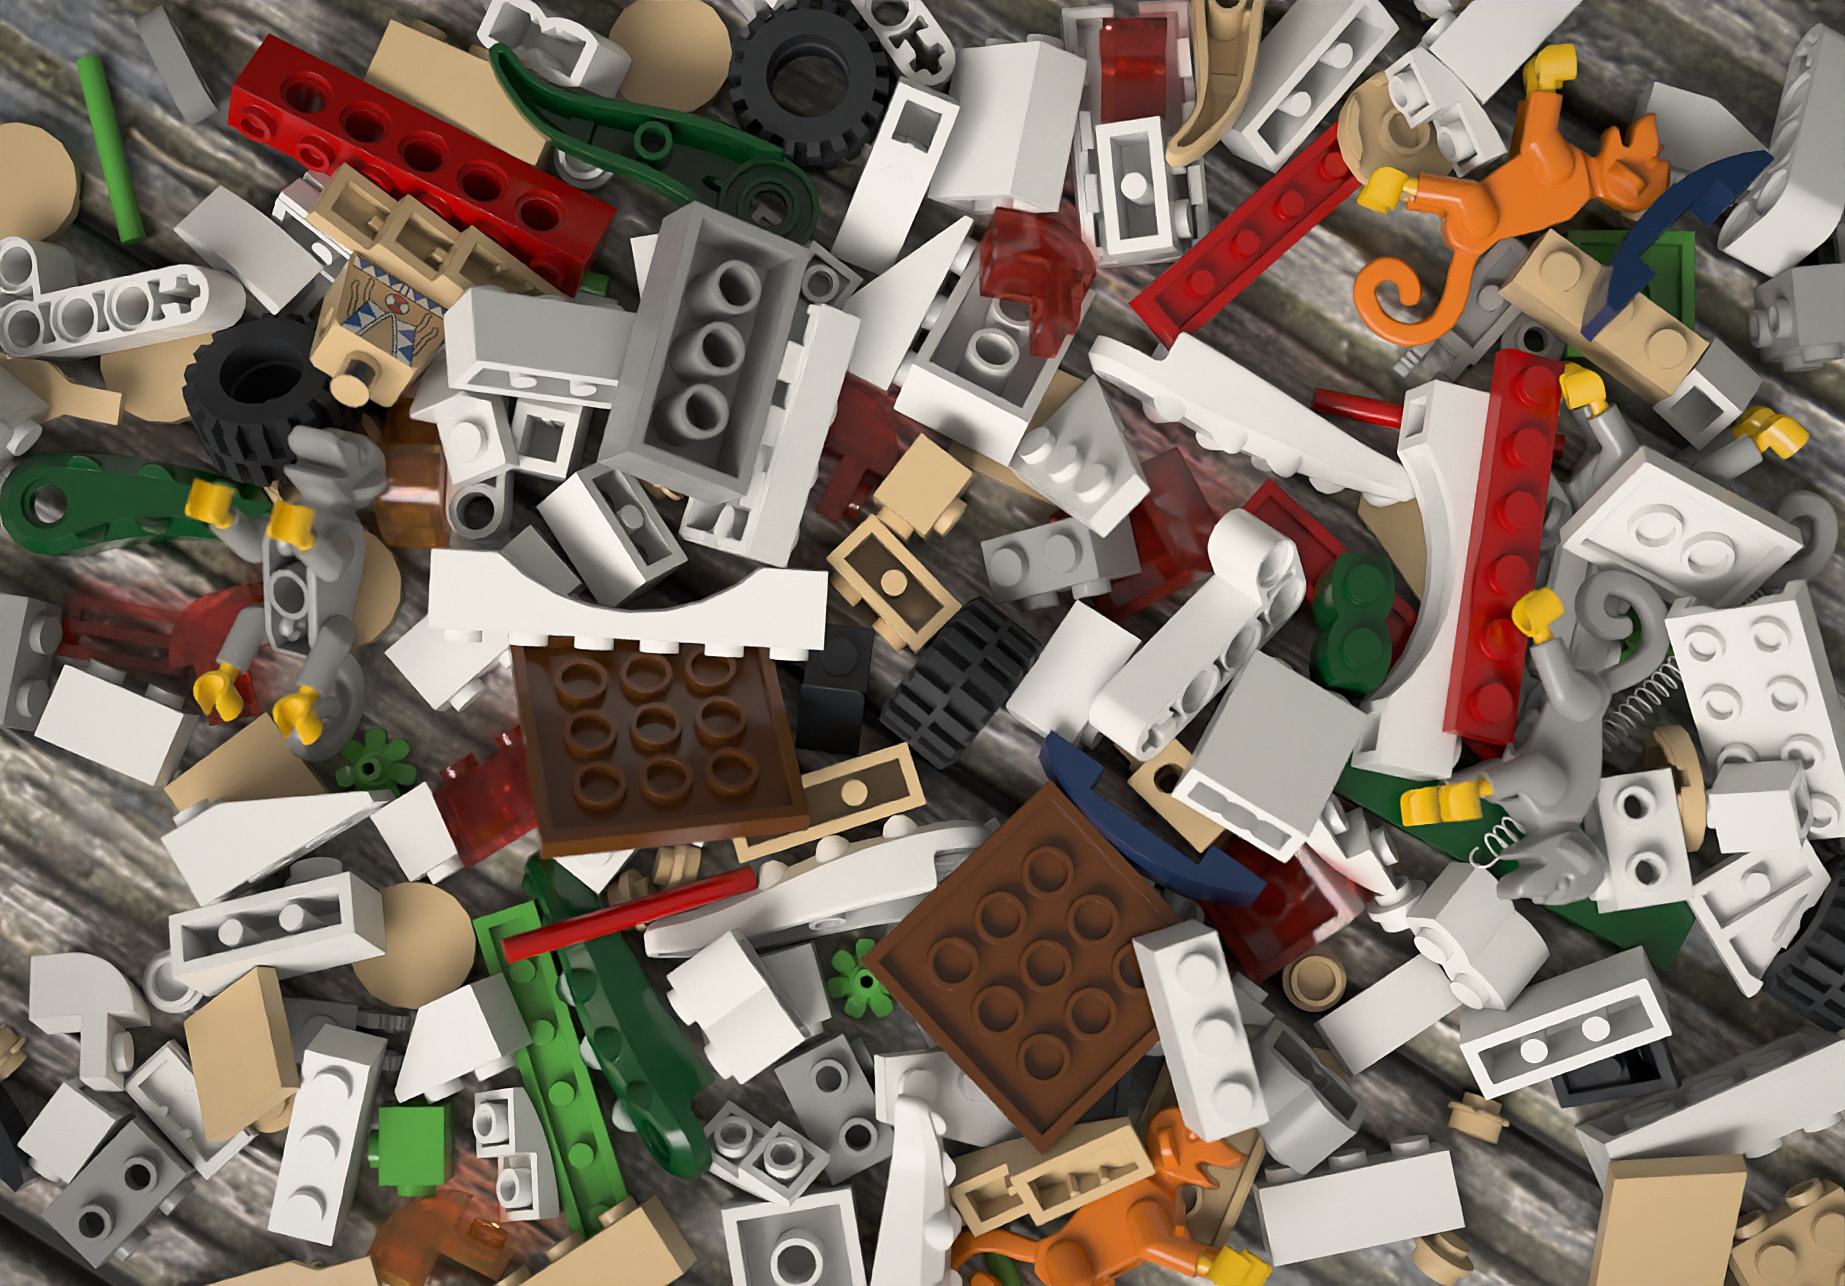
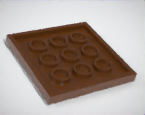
M548 635V646L509 644V659L541 860L808 830L810 813L775 661L769 658L770 647L744 646L743 657H719L705 655V643L679 642V653L676 654L639 651L640 640L614 638L613 650L574 648L575 636Z
M1049 780L859 961L1040 1154H1043L1160 1040L1132 939L1184 921L1062 791Z

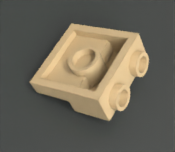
M1817 1178L1809 1179L1790 1188L1784 1194L1786 1202L1765 1214L1763 1210H1755L1738 1218L1728 1265L1740 1286H1845V1191L1842 1186L1827 1179L1821 1182Z

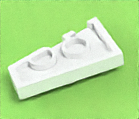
M1093 373L1041 427L1033 429L1021 440L1018 450L1013 455L1008 467L1022 482L1104 538L1151 489L1135 451L1126 442L1122 432L1125 429L1124 425L1110 403L1113 401L1110 392Z
M942 1048L874 1054L876 1120L895 1125L896 1100L898 1094L904 1093L923 1097L932 1106L935 1114L940 1116L945 1122L946 1131L942 1135L944 1138L987 1148L1008 1140L1024 1137Z

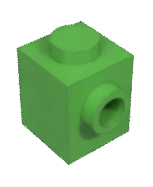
M398 1099L389 1100L379 1107V1129L371 1130L368 1145L370 1168H379V1186H397V1195L430 1196L436 1194V1185H445L454 1177V1099H441L429 1105L426 1099H409L400 1104Z

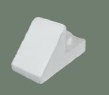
M447 357L428 365L409 413L412 419L437 424L452 485L469 487L520 466L502 395L449 388Z

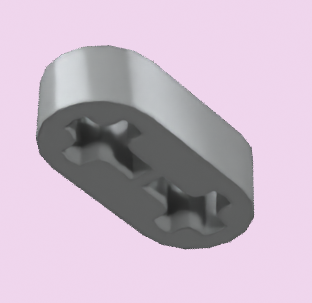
M162 4L134 18L136 27L160 75L186 121L193 126L220 112L218 102L196 58L167 7Z

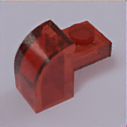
M1167 17L1102 18V29H1100L1099 58L1102 69L1101 125L1160 116L1167 123Z
M996 206L979 245L980 296L1029 304L1030 355L1055 359L1066 335L1073 336L1077 331L1081 316V304L1097 274L1094 258L1084 241L1065 224L1042 214Z
M844 381L837 400V414L828 429L823 446L824 450L841 458L842 461L814 511L816 517L838 529L845 516L856 521L873 490L872 486L864 483L868 473L884 481L898 463L897 436L890 417L884 408L871 396Z
M264 582L248 583L212 592L192 602L181 613L171 633L169 642L170 669L194 665L197 679L207 672L218 671L220 665L216 662V658L239 612L249 605L264 602ZM271 644L260 645L258 649L270 647ZM248 669L246 675L238 674L233 684L243 700V708L240 714L231 721L260 714L250 670ZM216 704L213 706L210 714L207 715L209 727L231 722L223 720L216 709Z

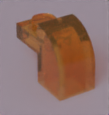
M399 398L392 407H387L383 442H377L385 457V476L388 481L386 490L375 496L379 529L386 546L449 547L452 528L447 521L445 510L448 466L437 424L412 419L409 411L415 398Z
M436 1189V1194L413 1197L396 1210L380 1227L366 1256L374 1254L381 1281L390 1286H428L444 1254L499 1282L508 1270L519 1247L506 1241L509 1233L497 1224L479 1217H475L472 1223L463 1219L474 1195L455 1189Z

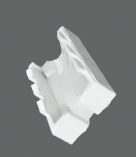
M1189 0L1138 2L1135 17L1114 18L1113 4L1062 8L1059 21L1061 40L1065 43L1064 50L1088 60L1071 144L1081 270L1176 262L1180 257L1121 264L1108 255L1095 125L1160 116L1173 129V135H1175L1188 120L1197 99ZM1203 155L1187 164L1186 173L1177 174L1180 200H1189L1193 218V237L1184 238L1185 253L1210 232Z
M822 303L810 304L808 309L796 306L747 496L717 505H711L689 497L678 532V538L717 551L786 569L791 551L799 539V524L810 489L815 484L818 476V462L828 429L837 414V400L846 370L856 352V338L862 321L861 318Z
M1805 579L1789 581L1782 594L1763 596L1741 607L1715 610L1711 606H1699L1696 597L1692 598L1690 596L1675 599L1664 620L1713 784L1723 764L1802 759L1814 819L1807 834L1808 839L1818 840L1845 837V720Z

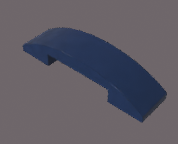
M1766 150L1729 156L1692 172L1663 193L1627 232L1604 262L1588 295L1580 334L1591 342L1653 279L1656 273L1640 257L1688 210L1709 227L1747 190L1774 158Z
M1052 730L1044 739L1038 758L1047 779L1051 780L1140 875L1165 888L1205 902L1237 907H1250L1267 882L1215 845L1211 846L1197 865L1093 791L1098 785L1105 767Z

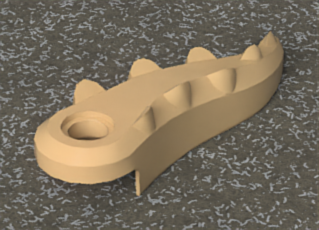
M1190 0L1197 99L1188 120L1168 142L1165 155L1168 164L1174 167L1185 166L1200 158L1231 129L1241 115L1249 99L1257 67L1266 0Z

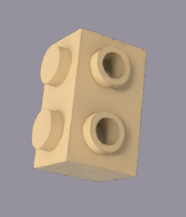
M921 433L873 494L874 505L880 510L876 517L898 540L906 545L913 536L925 545L933 533L943 540L966 511L965 507L967 504L960 499L971 486L973 472Z
M873 513L826 558L827 563L835 570L828 578V582L853 607L861 599L870 606L880 617L871 626L897 653L907 645L917 654L963 607Z

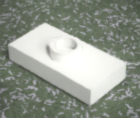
M175 1039L168 1041L124 1081L126 1092L206 1180L213 1177L260 1134L257 1130L247 1126L227 1141H207L191 1058Z

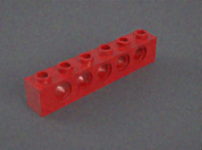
M270 33L232 85L227 125L239 130L248 139L258 143H265L297 159L306 168L315 172H323L329 176L345 162L396 201L410 194L460 233L473 225L563 294L573 299L576 297L605 247L617 208Z

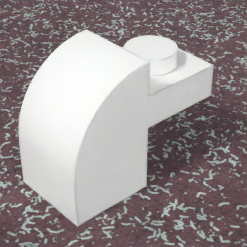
M61 953L31 956L29 1020L48 1035L81 1032L80 1080L97 1093L124 1091V1071H130L134 1063L132 1036L130 1032H125V1028L151 1026L149 1009L141 992L117 968L95 955Z

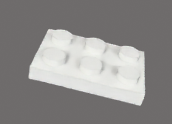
M1642 445L1559 530L1561 547L1607 571L1620 570L1638 576L1652 586L1661 599L1673 604L1677 598L1692 596V598H1697L1699 606H1711L1715 610L1739 607L1804 546L1800 528L1645 445Z

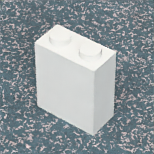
M1029 34L1026 37V42L1021 43L990 38L985 40V45L982 47L957 49L955 69L948 95L960 100V109L931 178L928 198L975 215L1058 212L1088 60L1065 51V43L1062 40L1043 34Z
M1255 649L1233 677L1171 796L1286 863L1310 837L1369 715L1352 706L1339 693L1325 690L1296 673L1287 662L1279 658L1269 657Z

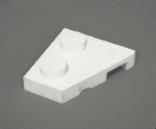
M1806 838L1802 849L1735 853L1693 878L1692 884L1695 899L1686 900L1741 992L1750 998L1758 993L1763 985V982L1760 980L1780 948L1786 949L1800 928V920L1803 913L1816 904L1830 883L1831 878Z

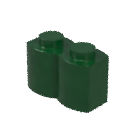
M1342 552L1322 571L1315 585L1313 613L1320 632L1314 640L1310 652V680L1323 689L1339 693L1345 698L1362 699L1381 685L1390 667L1392 644L1390 633L1384 620L1388 616L1394 601L1395 576L1388 557Z

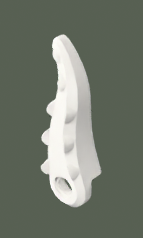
M1186 332L1179 333L1169 351L1159 342L1151 357L1122 342L1098 335L1089 351L1088 356L1093 371L1106 382L1142 401L1143 411L1149 420L1154 423L1180 422L1196 431L1198 444L1203 448L1224 450L1230 454H1236L1240 451L1251 456V462L1255 468L1263 471H1274L1285 478L1291 477L1295 473L1309 476V480L1315 489L1325 494L1342 491L1344 488L1362 492L1363 497L1370 505L1380 508L1395 504L1398 501L1407 502L1416 497L1412 482L1403 465L1362 444L1278 388Z
M892 815L884 824L883 835L880 837L850 843L845 838L837 835L823 837L817 845L816 855L790 867L775 860L764 863L757 874V889L719 900L694 910L683 911L657 919L648 926L644 933L645 952L648 957L690 958L728 931L737 928L754 950H760L851 929L901 921L993 833L977 822L969 820L941 821L918 827L912 819L905 815Z
M903 1093L898 1094L896 1100L893 1155L870 1286H962V1277L957 1271L951 1269V1245L959 1235L962 1226L961 1216L950 1205L949 1185H951L956 1177V1165L948 1154L944 1152L942 1135L946 1131L945 1122L940 1116L935 1114L932 1106L923 1097Z

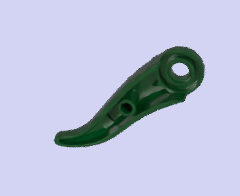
M498 42L489 48V62L496 81L519 115L555 148L602 171L611 172L652 189L681 207L696 201L802 246H805L814 234L820 213L818 192L808 174L784 156V148L728 124L691 113L574 93L556 88L530 72L508 45ZM761 194H774L783 200L787 214L780 224L773 227H765L759 225L752 218L749 208L755 197Z
M46 453L29 457L12 469L1 488L0 515L4 528L14 542L32 553L55 557H85L117 548L164 541L224 543L212 532L209 522L190 517L185 513L195 478L213 485L220 484L234 489L230 505L239 509L248 519L272 514L275 504L263 487H257L246 482L243 484L231 478L177 464L124 455ZM56 486L62 489L66 495L67 509L60 519L55 522L46 523L36 514L35 500L42 490L47 487Z
M540 850L528 856L524 865L525 874L521 887L525 894L537 898L544 914L541 927L604 908L589 887L554 858L541 860ZM620 931L557 949L564 971L557 978L556 993L562 1002L576 1007L586 1036L579 1047L581 1060L585 1065L593 1069L602 1070L619 1098L612 1108V1122L622 1131H638L655 1161L673 1176L694 1180L710 1170L713 1163L711 1148L705 1132L692 1110L695 1107L693 1097L710 1086L715 1081V1078L662 1004Z

